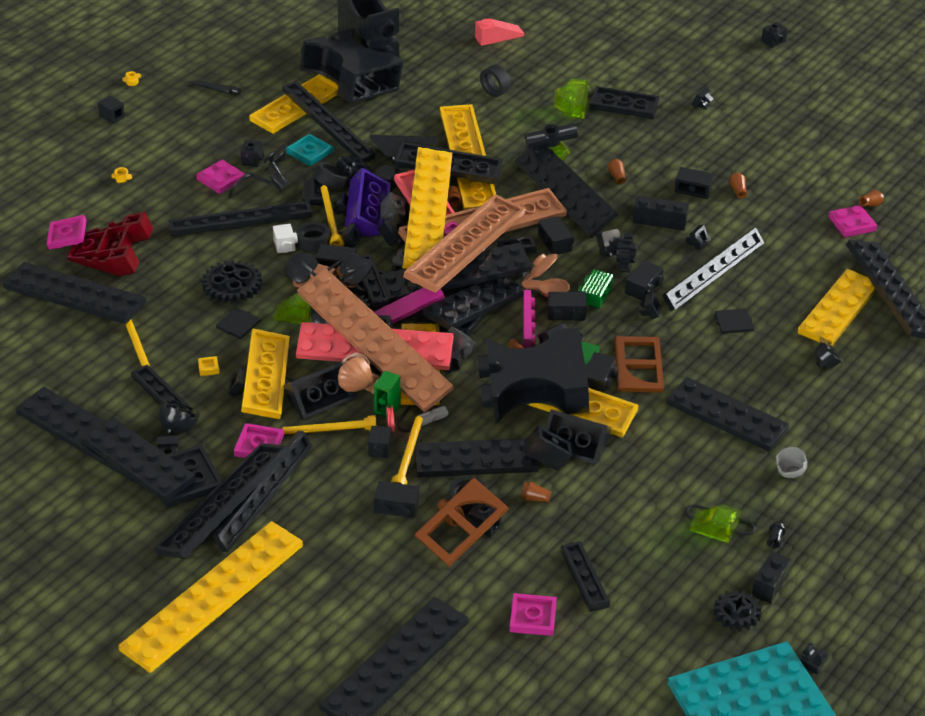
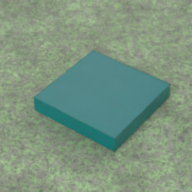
M310 133L286 149L287 154L310 167L334 152L332 145Z

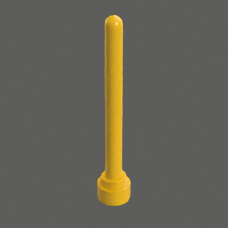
M323 185L321 186V193L331 232L329 243L330 245L344 246L343 237L338 234L328 188Z
M130 319L125 325L141 366L149 365L132 319Z
M370 415L367 416L368 418L358 421L283 427L282 429H284V435L296 434L297 431L312 433L365 428V430L370 431L371 426H376V416Z
M417 416L414 420L398 474L392 477L391 483L407 485L405 476L423 419L421 416Z

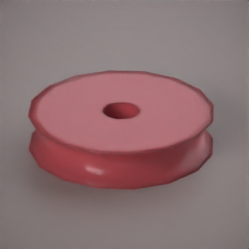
M386 405L387 427H391V431L395 433L393 405L391 408H388Z

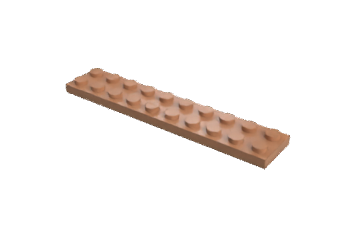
M549 188L508 198L506 200L524 207L526 210L525 214L505 232L538 224L541 220L566 216L567 210ZM481 206L446 215L445 225L451 221L460 225ZM408 225L399 227L398 231L405 243Z
M494 195L406 269L403 277L436 293L525 214L526 208L498 195Z
M326 268L297 289V294L363 354L381 373L388 371L400 375L401 391L424 413L453 390V385Z

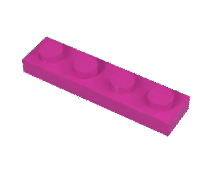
M524 290L523 296L524 348L535 346V335L532 334L535 333V322H532L535 321V310H531L535 309V298H531V290Z

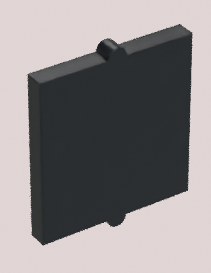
M236 307L216 325V328L226 332L227 335H233L242 339L252 328L261 322V318Z
M747 308L715 311L716 324L719 325L722 334L754 331L752 318L749 316Z

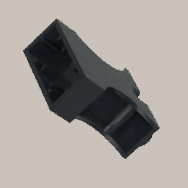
M337 0L338 32L353 28L355 29L354 39L361 45L376 51L392 53L399 58V42L395 38L396 33L399 32V8L387 10L381 0Z
M352 28L333 33L328 39L320 36L303 41L300 70L317 73L333 80L338 85L337 95L348 103L358 102L399 90L404 61L392 53L376 51L361 45L354 39L355 29Z
M579 328L555 330L553 335L543 343L524 349L504 347L492 339L486 338L487 354L477 355L479 378L490 377L491 380L490 384H481L480 387L483 408L494 407L495 423L500 422L511 410L532 403L551 405L566 414L590 412L589 387Z

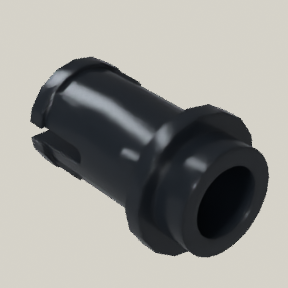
M774 522L769 527L770 535L767 545L771 547L773 541L772 548L777 549L781 545V539L786 530L782 523Z

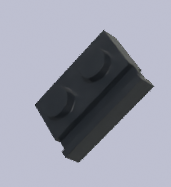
M303 178V201H309L311 205H324L321 193V186L323 185L315 178H311V180Z

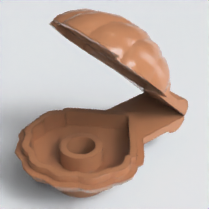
M542 253L533 261L535 266L522 282L526 290L535 289L545 297H548V292H568L570 290V285L563 279L532 280L533 277L542 275L556 261L558 254L546 256Z
M360 353L347 355L341 361L343 365L340 367L338 374L339 386L347 392L365 389L374 394L373 385L380 376L371 370L369 360Z

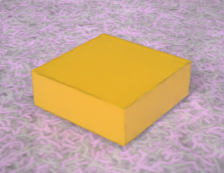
M217 356L198 358L200 376L219 374Z

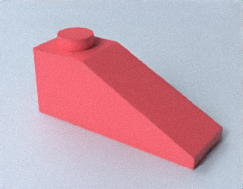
M483 19L475 22V38L481 46L524 36V32L518 25L494 19Z

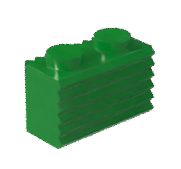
M593 269L590 275L585 276L584 285L579 286L578 292H585L586 305L596 308L602 307L603 302L612 289L613 274Z
M384 371L373 385L374 413L386 417V405L388 408H391L393 405L394 413L401 406L400 375Z

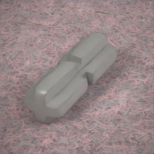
M442 406L418 416L422 417L421 426L432 421L442 419L449 413L446 406Z

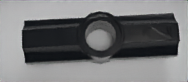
M575 123L559 127L549 124L543 130L525 134L527 148L542 145L555 147L559 145L560 141L578 138Z

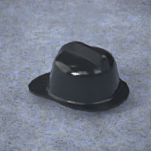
M820 337V343L813 352L817 359L816 365L819 368L824 366L827 369H832L838 364H842L835 348L826 339Z

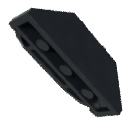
M370 135V139L386 156H390V160L396 159L402 141L432 147L439 141V137Z

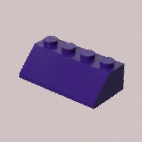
M361 168L350 179L345 227L350 223H356L361 236L381 235L377 228L386 221L381 218V201L390 193L391 183Z

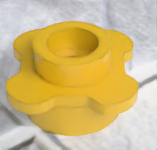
M133 71L127 72L122 80L128 86H135L139 83L141 74Z
M124 167L115 169L111 175L112 178L116 179L117 183H124L132 179V175L128 174V169Z

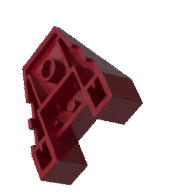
M145 211L129 214L123 217V221L117 223L111 221L108 223L109 226L99 230L96 227L86 231L84 242L72 245L67 259L113 275H131L135 273L140 262L131 246L133 242L149 239L154 228Z

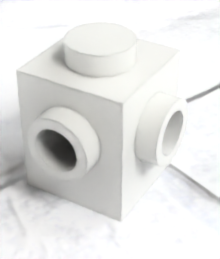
M291 224L273 226V239L277 253L295 251V243H298L297 233H293Z

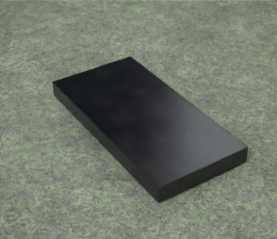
M596 86L589 109L654 119L660 96Z

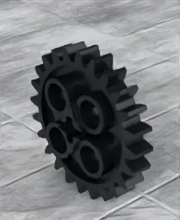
M224 260V264L218 262L217 267L211 265V270L206 269V274H203L202 279L203 291H205L206 296L210 295V300L216 298V302L223 300V304L230 301L231 305L234 301L240 304V300L247 302V297L253 299V294L258 295V290H261L262 285L261 272H258V268H254L253 264L248 266V262L241 264V260L237 263H234V260H231L230 263Z

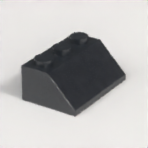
M636 196L632 223L685 231L690 206L689 203Z
M342 362L283 385L290 404L302 419L309 418L356 398L354 392H347L338 384V374L340 367L343 365Z
M552 409L550 410L545 427L548 431L571 443V457L593 464H598L607 446L612 428Z

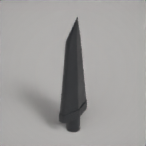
M204 81L190 82L227 94L240 95L241 88Z

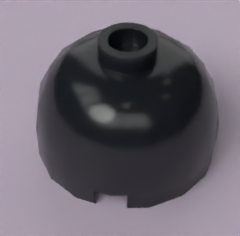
M163 399L158 416L161 424L166 427L165 431L173 435H177V432L185 433L190 431L197 423L200 413L197 411L194 414L191 412L193 408L175 400H171V403H166L167 399Z

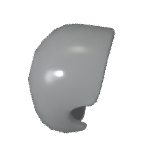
M798 447L784 448L776 455L777 470L785 478L794 479L802 476L807 469L805 452Z

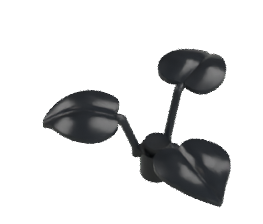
M284 142L277 146L263 162L264 164L268 161L270 162L264 170L265 172L270 167L275 171L270 177L271 182L252 172L246 173L233 184L229 192V198L231 199L234 188L249 177H255L271 187L274 185L281 192L290 181L279 171L275 164L285 161L286 152L283 149H287L286 143ZM280 150H283L274 158L275 154H277Z
M301 252L294 254L288 260L289 276L296 282H305L310 278L311 274L314 277L317 275L313 270L317 267L318 262L309 253ZM359 256L345 258L339 268L340 273L343 275L340 277V282L342 284L345 282L348 286L359 284L369 273L373 262ZM310 307V317L313 323L329 324Z

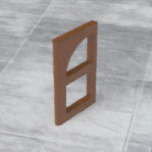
M614 337L616 366H618V391L664 393L659 337ZM624 346H654L655 360L625 359ZM627 369H656L657 383L640 380L634 377Z
M473 477L414 535L450 567L509 509L508 506ZM469 503H482L495 508L496 511L476 529L456 509ZM448 517L470 535L450 555L429 537Z

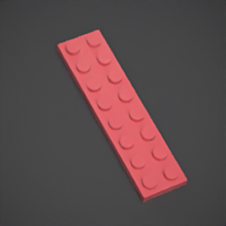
M301 322L296 350L297 359L341 362L347 355L360 353L330 324ZM392 329L435 369H450L453 333Z

